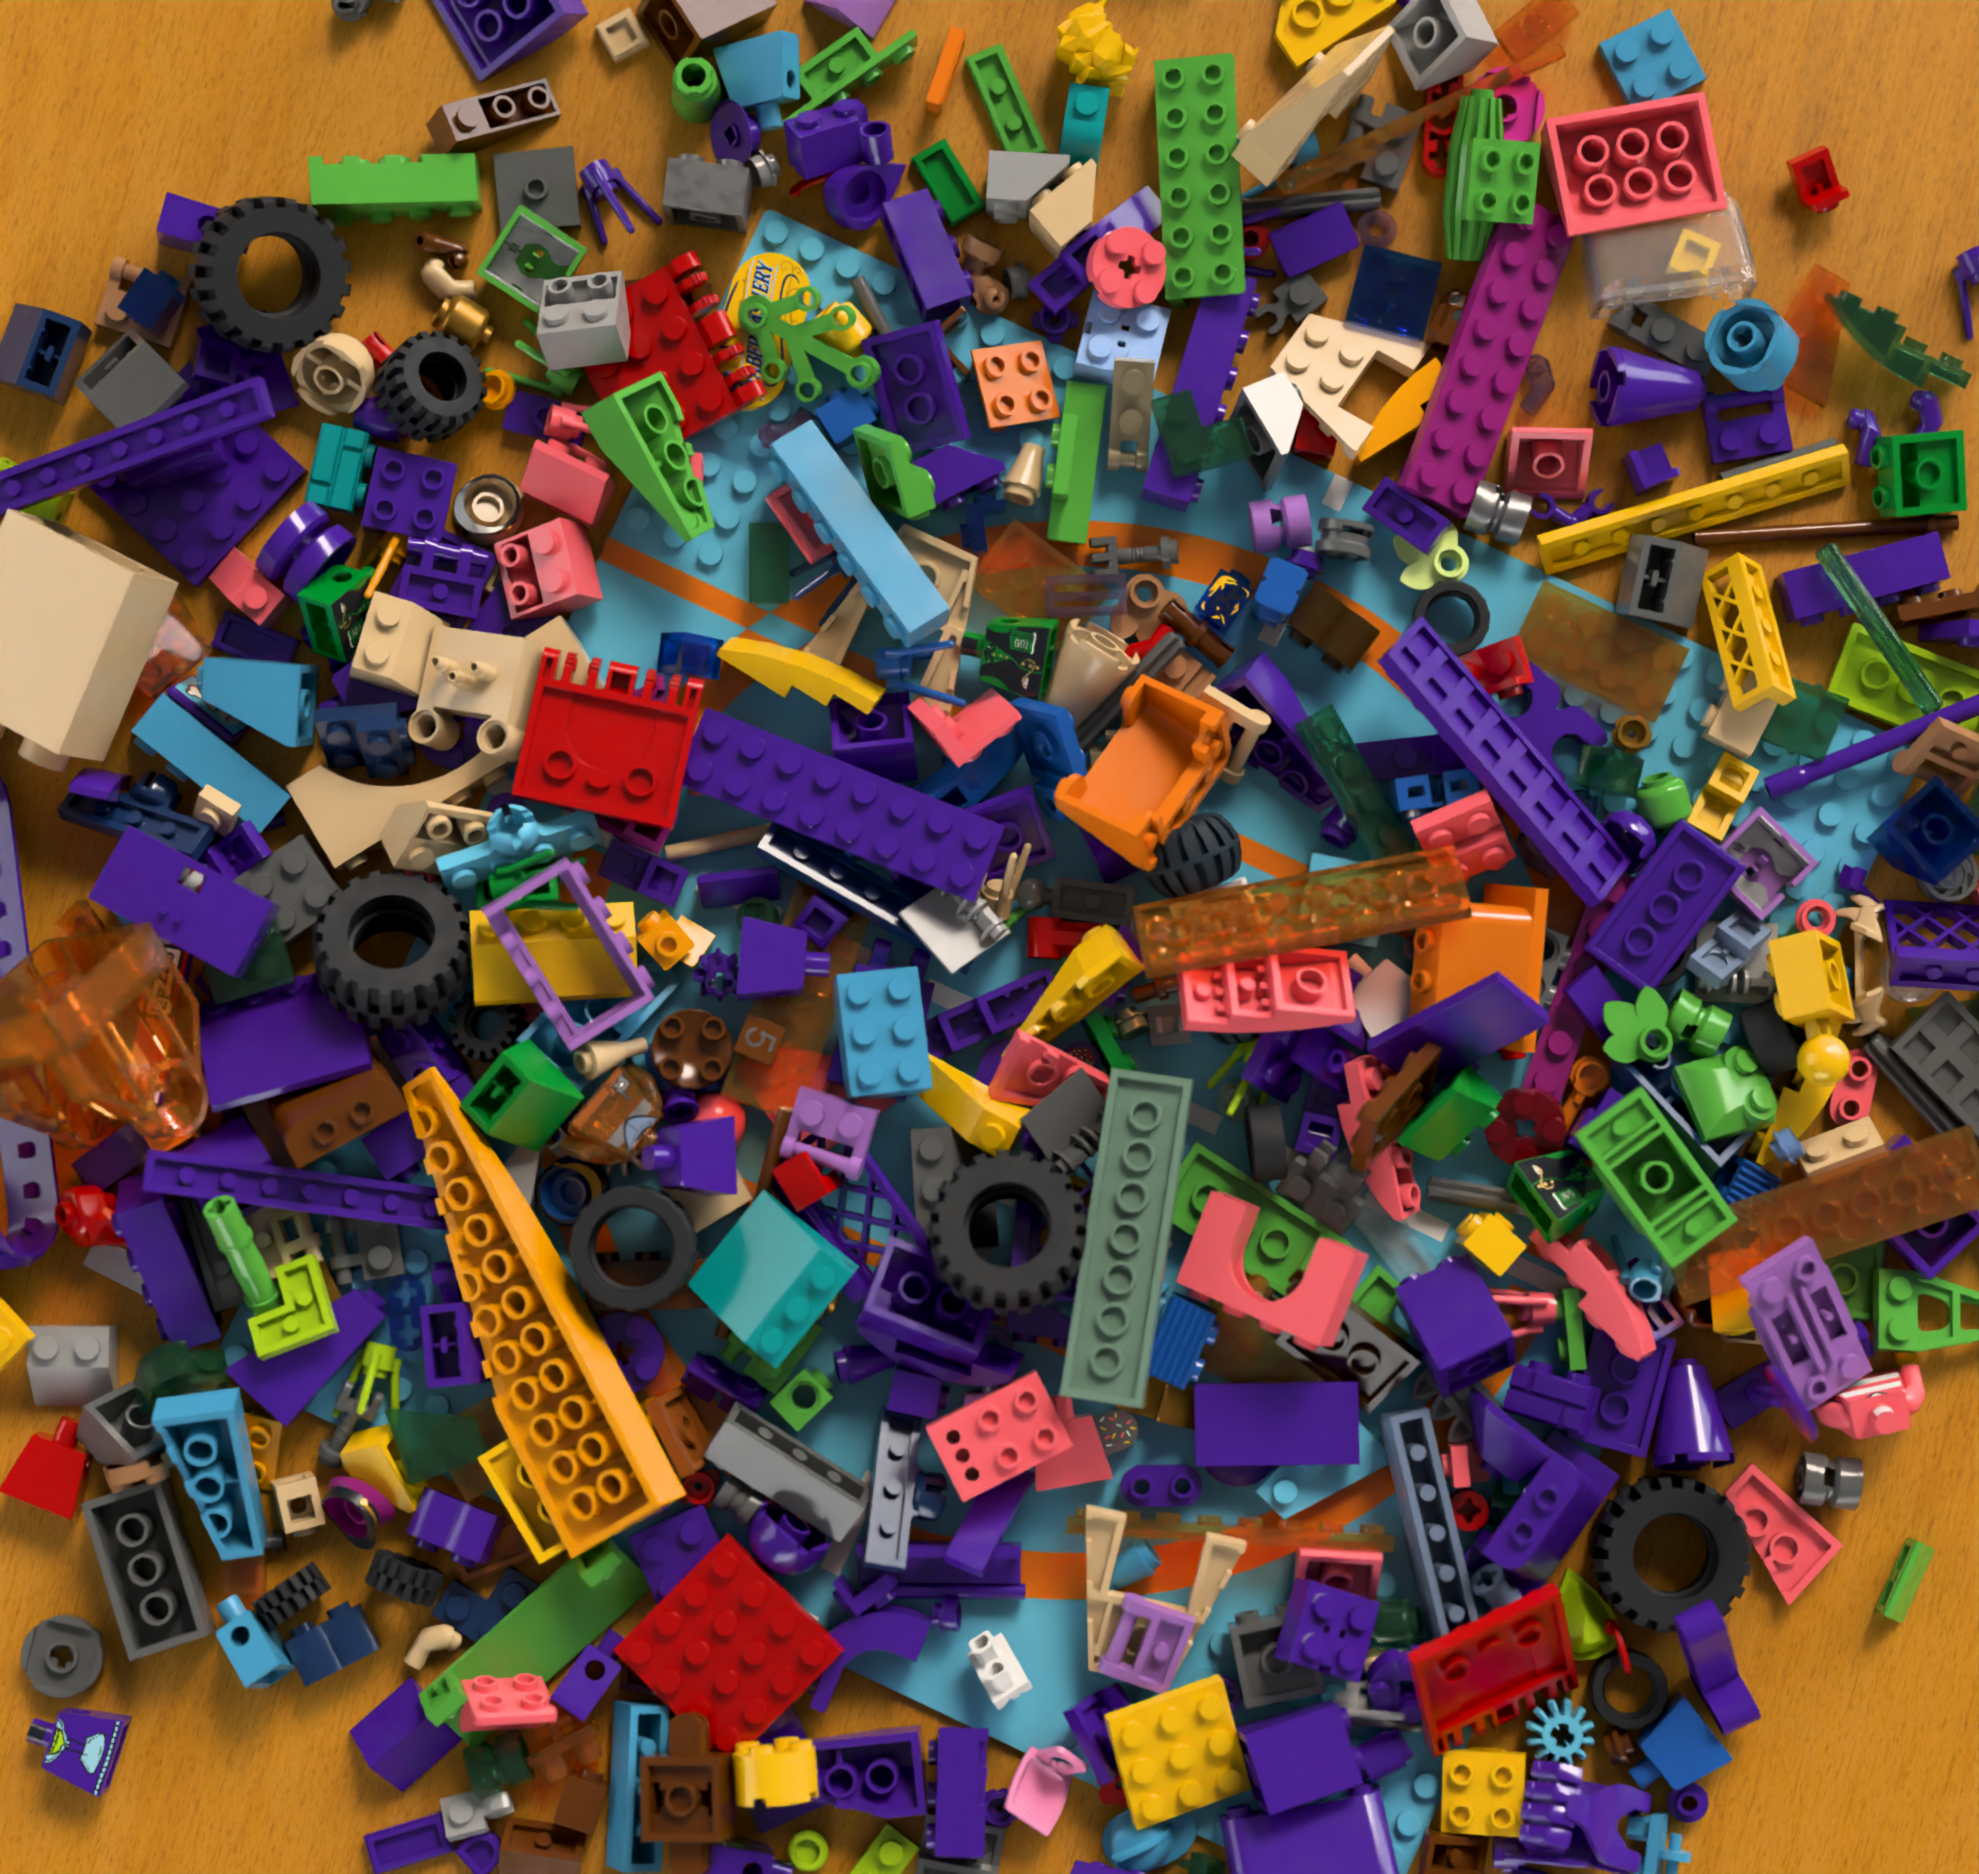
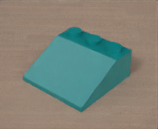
M763 1189L687 1285L746 1345L777 1369L859 1266Z

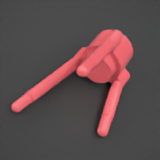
M561 401L560 406L552 404L545 421L544 435L550 436L553 440L569 447L572 453L583 459L588 456L607 466V463L569 441L570 438L577 440L580 431L592 434L588 425L583 423V416L576 414H581V412L593 405H575Z
M1487 1287L1496 1303L1517 1305L1519 1320L1527 1322V1326L1511 1330L1514 1334V1339L1528 1334H1543L1544 1324L1555 1323L1557 1306L1553 1292L1516 1291Z

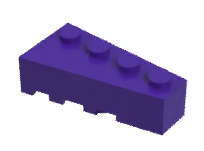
M143 1173L119 1180L115 1214L111 1215L112 1225L118 1238L124 1237L129 1249L126 1250V1255L134 1273L139 1271L144 1281L141 1284V1289L148 1307L155 1306L159 1315L156 1323L162 1340H169L174 1352L178 1353L222 1338L223 1318L220 1312L215 1313L202 1270L196 1272L195 1268L199 1267V1261L191 1236L183 1237L182 1234L185 1231L181 1215L183 1211L178 1197L169 1199L168 1194L142 1191Z

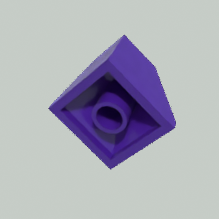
M909 692L884 694L878 705L869 715L841 698L833 699L829 703L833 757L895 783L918 779L912 716L907 708L910 705Z
M1473 1388L1469 1392L1474 1451L1484 1459L1479 1466L1499 1481L1504 1475L1515 1483L1547 1460L1554 1452L1476 1389Z

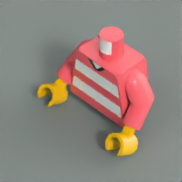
M1893 1352L1895 1362L1902 1366L1900 1369L1892 1368L1866 1374L1814 1408L1820 1422L1827 1427L1840 1429L1853 1439L1891 1434L1895 1431L1910 1428V1415L1915 1414L1925 1400L1920 1367L1915 1365L1918 1361V1353Z

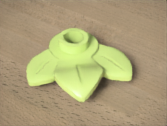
M1453 523L1429 556L1422 553L1400 536L1396 535L1393 538V545L1397 556L1403 563L1408 565L1400 577V582L1409 588L1428 590L1438 582L1441 583L1447 580L1460 581L1468 571V556L1458 546V531ZM1445 558L1451 559L1455 564V569L1452 571L1444 570L1441 566V560Z

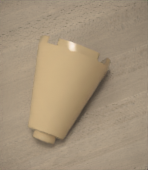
M1076 618L1070 620L1066 627L1042 701L1067 708L1075 721V730L1136 670L1140 663L1137 653L1131 658L1124 652L1129 645L1121 638L1092 622H1089L1086 628L1077 626L1080 619Z

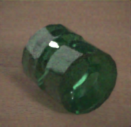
M519 1729L497 1736L494 1745L483 1741L463 1749L467 1774L473 1790L479 1799L501 1792L504 1783H508L511 1787H516L535 1779L531 1755Z

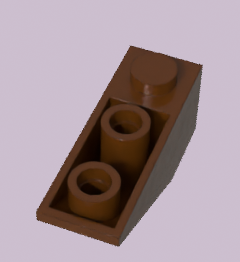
M546 78L443 104L426 125L439 154L473 153L555 119L561 115V112Z

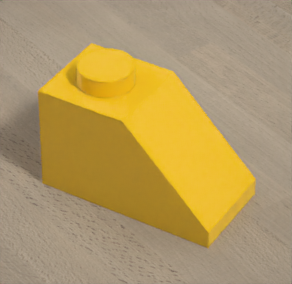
M395 1422L354 1432L339 1454L345 1471L351 1477L370 1484L381 1492L393 1506L407 1513L415 1512L424 1488L429 1487Z

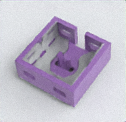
M1761 806L1755 808L1719 844L1720 847L1754 872L1749 876L1744 870L1727 894L1746 913L1758 921H1762L1785 898L1782 893L1775 894L1784 884L1789 889L1796 887L1818 864Z

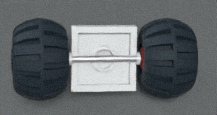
M1214 812L1190 817L1181 827L1171 830V833L1165 840V845L1157 842L1153 851L1157 858L1156 866L1151 871L1143 870L1150 885L1159 894L1166 898H1173L1168 903L1187 955L1220 959L1224 949L1250 952L1266 949L1270 940L1246 877L1220 884L1233 877L1238 872L1241 864L1240 839L1229 821L1222 815ZM1208 1032L1214 1039L1225 1045L1248 1042L1260 1038L1262 1034Z

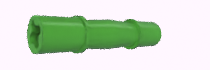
M223 1195L209 1201L203 1209L204 1216L216 1238L217 1247L220 1251L225 1252L232 1272L245 1293L244 1300L246 1305L251 1308L255 1317L284 1306L285 1303L280 1294L281 1289L276 1282L272 1281L265 1261L252 1240L253 1232L246 1224L234 1198Z

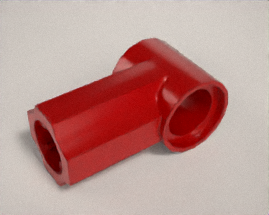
M1028 917L1026 958L1059 960L1062 957H1069L1072 951L1082 943L1081 939L1085 933L1096 926L1103 927L1105 924L1064 922L1063 918Z

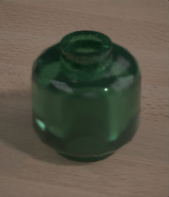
M1405 1597L1374 1600L1380 1603L1371 1637V1643L1376 1651L1386 1652L1397 1648L1398 1651L1410 1650L1411 1646H1415L1417 1639H1422L1423 1623L1419 1606H1413L1411 1601Z

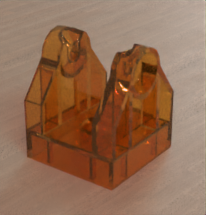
M149 921L44 940L0 979L1 1118L48 1134L57 1145L68 1150L98 1147V1144L122 1122L130 1123L139 1134L150 1139L187 1136L199 1128L206 1117L209 1104L208 1090L201 1072L199 1002ZM157 1092H160L163 1096L164 1102L161 1108L155 1103ZM86 1107L95 1110L92 1118L87 1114Z

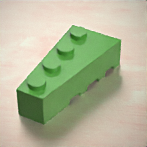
M475 153L422 154L418 156L419 162H411V159L407 156L384 155V157L378 160V163H370L369 160L359 159V155L342 156V161L338 164H323L322 156H309L311 205L318 210L317 213L320 218H328L335 227H349L354 224L353 220L369 219V222L372 224H387L394 221L393 217L409 216V219L413 221H426L433 219V214L449 213L450 217L455 218L469 217L473 215V211L483 210L480 165Z

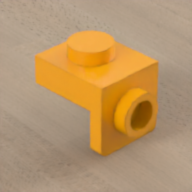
M665 908L659 913L655 910L651 911L637 924L639 928L636 932L638 942L664 970H669L695 946L692 939Z

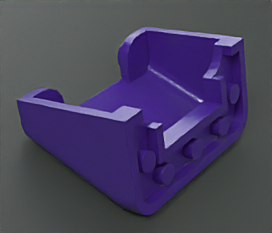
M1369 1780L1363 1781V1784L1348 1788L1347 1791L1341 1793L1338 1799L1297 1806L1273 1815L1260 1813L1259 1810H1251L1250 1804L1230 1806L1226 1808V1814L1218 1815L1230 1874H1399L1379 1784L1371 1785Z

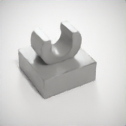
M1180 1003L1147 1007L1151 1047L1192 1043L1191 1031L1183 1030Z

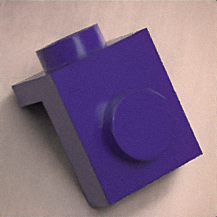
M885 1571L857 1592L844 1574H841L832 1583L836 1589L832 1593L843 1610L846 1612L852 1610L858 1616L871 1605L878 1610L896 1596L892 1589L897 1586L899 1579L893 1572Z

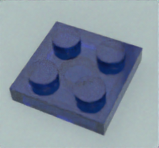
M1364 244L1344 322L1422 342L1442 263Z

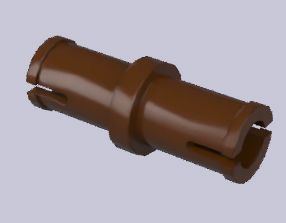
M1175 597L1160 611L1158 618L1184 638L1183 642L1187 647L1191 648L1194 646L1212 661L1218 669L1233 655L1235 648L1209 628L1210 623L1206 619L1202 618L1199 620L1180 604Z

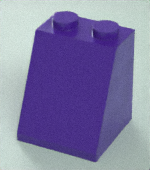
M1468 1253L1459 1258L1457 1256L1447 1257L1437 1264L1436 1269L1423 1275L1420 1273L1412 1274L1403 1279L1399 1286L1395 1288L1397 1305L1443 1399L1516 1364L1514 1334Z
M1332 1700L1235 1725L1255 1804L1269 1815L1363 1784L1360 1772L1365 1770L1364 1761L1358 1747L1352 1748L1347 1732L1353 1730L1350 1717L1345 1707L1339 1708L1338 1703Z

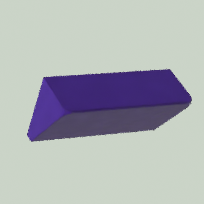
M1341 201L1268 234L1278 266L1287 278L1297 276L1359 247L1358 238Z
M775 866L704 874L696 877L701 905L706 909L779 900L782 897L779 869Z

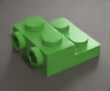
M868 424L852 429L872 503L877 507L887 510L889 513L903 516L907 520H918L927 517L930 514V510L936 508L933 496L935 493V483L927 469L910 464L912 453L906 440L902 436Z

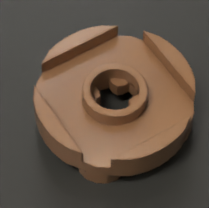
M165 1448L135 1465L106 1464L102 1469L111 1493H119L130 1489L135 1485L134 1482L145 1479L148 1485L163 1481L171 1476L169 1471L178 1467L176 1463H172Z

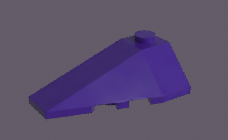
M1264 651L1236 667L1214 686V688L1251 710L1258 709L1264 711L1271 719L1266 733L1259 735L1246 761L1255 769H1258L1259 766L1266 769L1279 779L1280 787L1318 814L1348 797L1350 793L1289 681ZM1234 723L1229 733L1233 747H1236L1245 729L1237 723Z

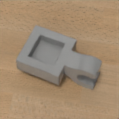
M476 1789L440 1799L446 1838L449 1842L489 1832L487 1820L515 1814L513 1798L509 1797L508 1791L498 1792L483 1799L481 1790Z

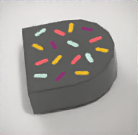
M1113 1409L1092 1416L1106 1456L1125 1450L1136 1441L1139 1432L1138 1423L1128 1411Z

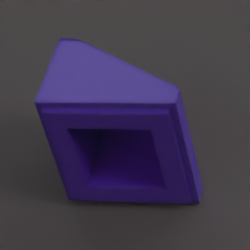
M819 891L812 897L792 926L807 932V938L824 951L850 921L854 913L843 904Z

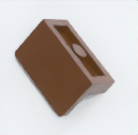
M507 1816L499 1849L498 1874H581V1863L587 1834L556 1823Z

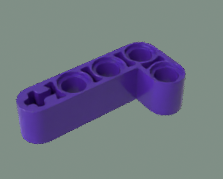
M1709 1598L1673 1616L1690 1678L1723 1736H1727L1761 1719L1759 1709L1739 1675L1726 1624L1712 1599Z

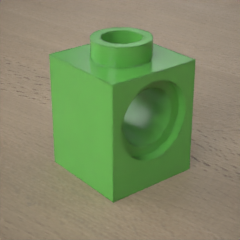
M805 1367L769 1403L798 1432L834 1397L829 1391L833 1383L820 1369L816 1368L811 1372ZM800 1385L812 1387L816 1393L815 1403L810 1407H801L796 1404L793 1398V1392L796 1387Z

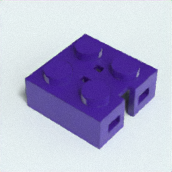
M1295 1578L1274 1658L1301 1667L1315 1669L1317 1672L1338 1679L1359 1683L1380 1603L1312 1580ZM1341 1630H1344L1343 1638L1339 1637ZM1321 1663L1330 1667L1319 1666V1664Z

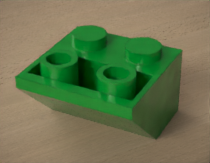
M528 1038L503 1051L460 1103V1106L487 1135L537 1152L542 1149L583 1100L584 1096Z

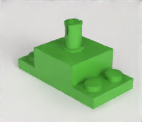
M1642 1086L1636 1087L1573 1134L1594 1165L1590 1167L1592 1172L1636 1233L1647 1237L1668 1268L1673 1269L1738 1221L1737 1217Z

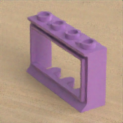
M563 857L558 862L480 909L563 1042L572 1051L654 1000L655 998L649 989L656 985L645 967L641 965L636 969L628 954L632 953L634 949L622 930L614 933L606 921L612 917V914L601 896L599 895L593 899L585 885L591 880L580 862L577 860L571 864L568 858ZM558 874L633 995L580 1028H577L503 910V908Z

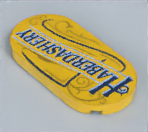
M759 254L743 263L734 275L724 306V310L737 333V337L713 350L712 353L715 355L731 345L742 343L745 349L744 354L736 360L721 366L720 369L726 378L743 366L753 365L757 372L755 376L731 389L732 392L756 379L761 380L767 392L764 398L741 411L759 409L779 397L785 387L791 369L792 359L786 340L773 334L779 358L786 362L788 374L784 380L777 383L765 381L761 375V366L764 360L756 335L746 332L738 319L741 303L750 296L764 295L774 302L795 295L797 290L802 287L810 286L809 279L803 268L796 261L783 254ZM806 291L803 294V302L808 306L811 304V293ZM754 308L752 319L757 323L762 320V313L759 309ZM798 309L780 316V318L796 325L805 322L808 311L805 312ZM772 363L769 371L773 377L777 378L780 374V369L776 364Z

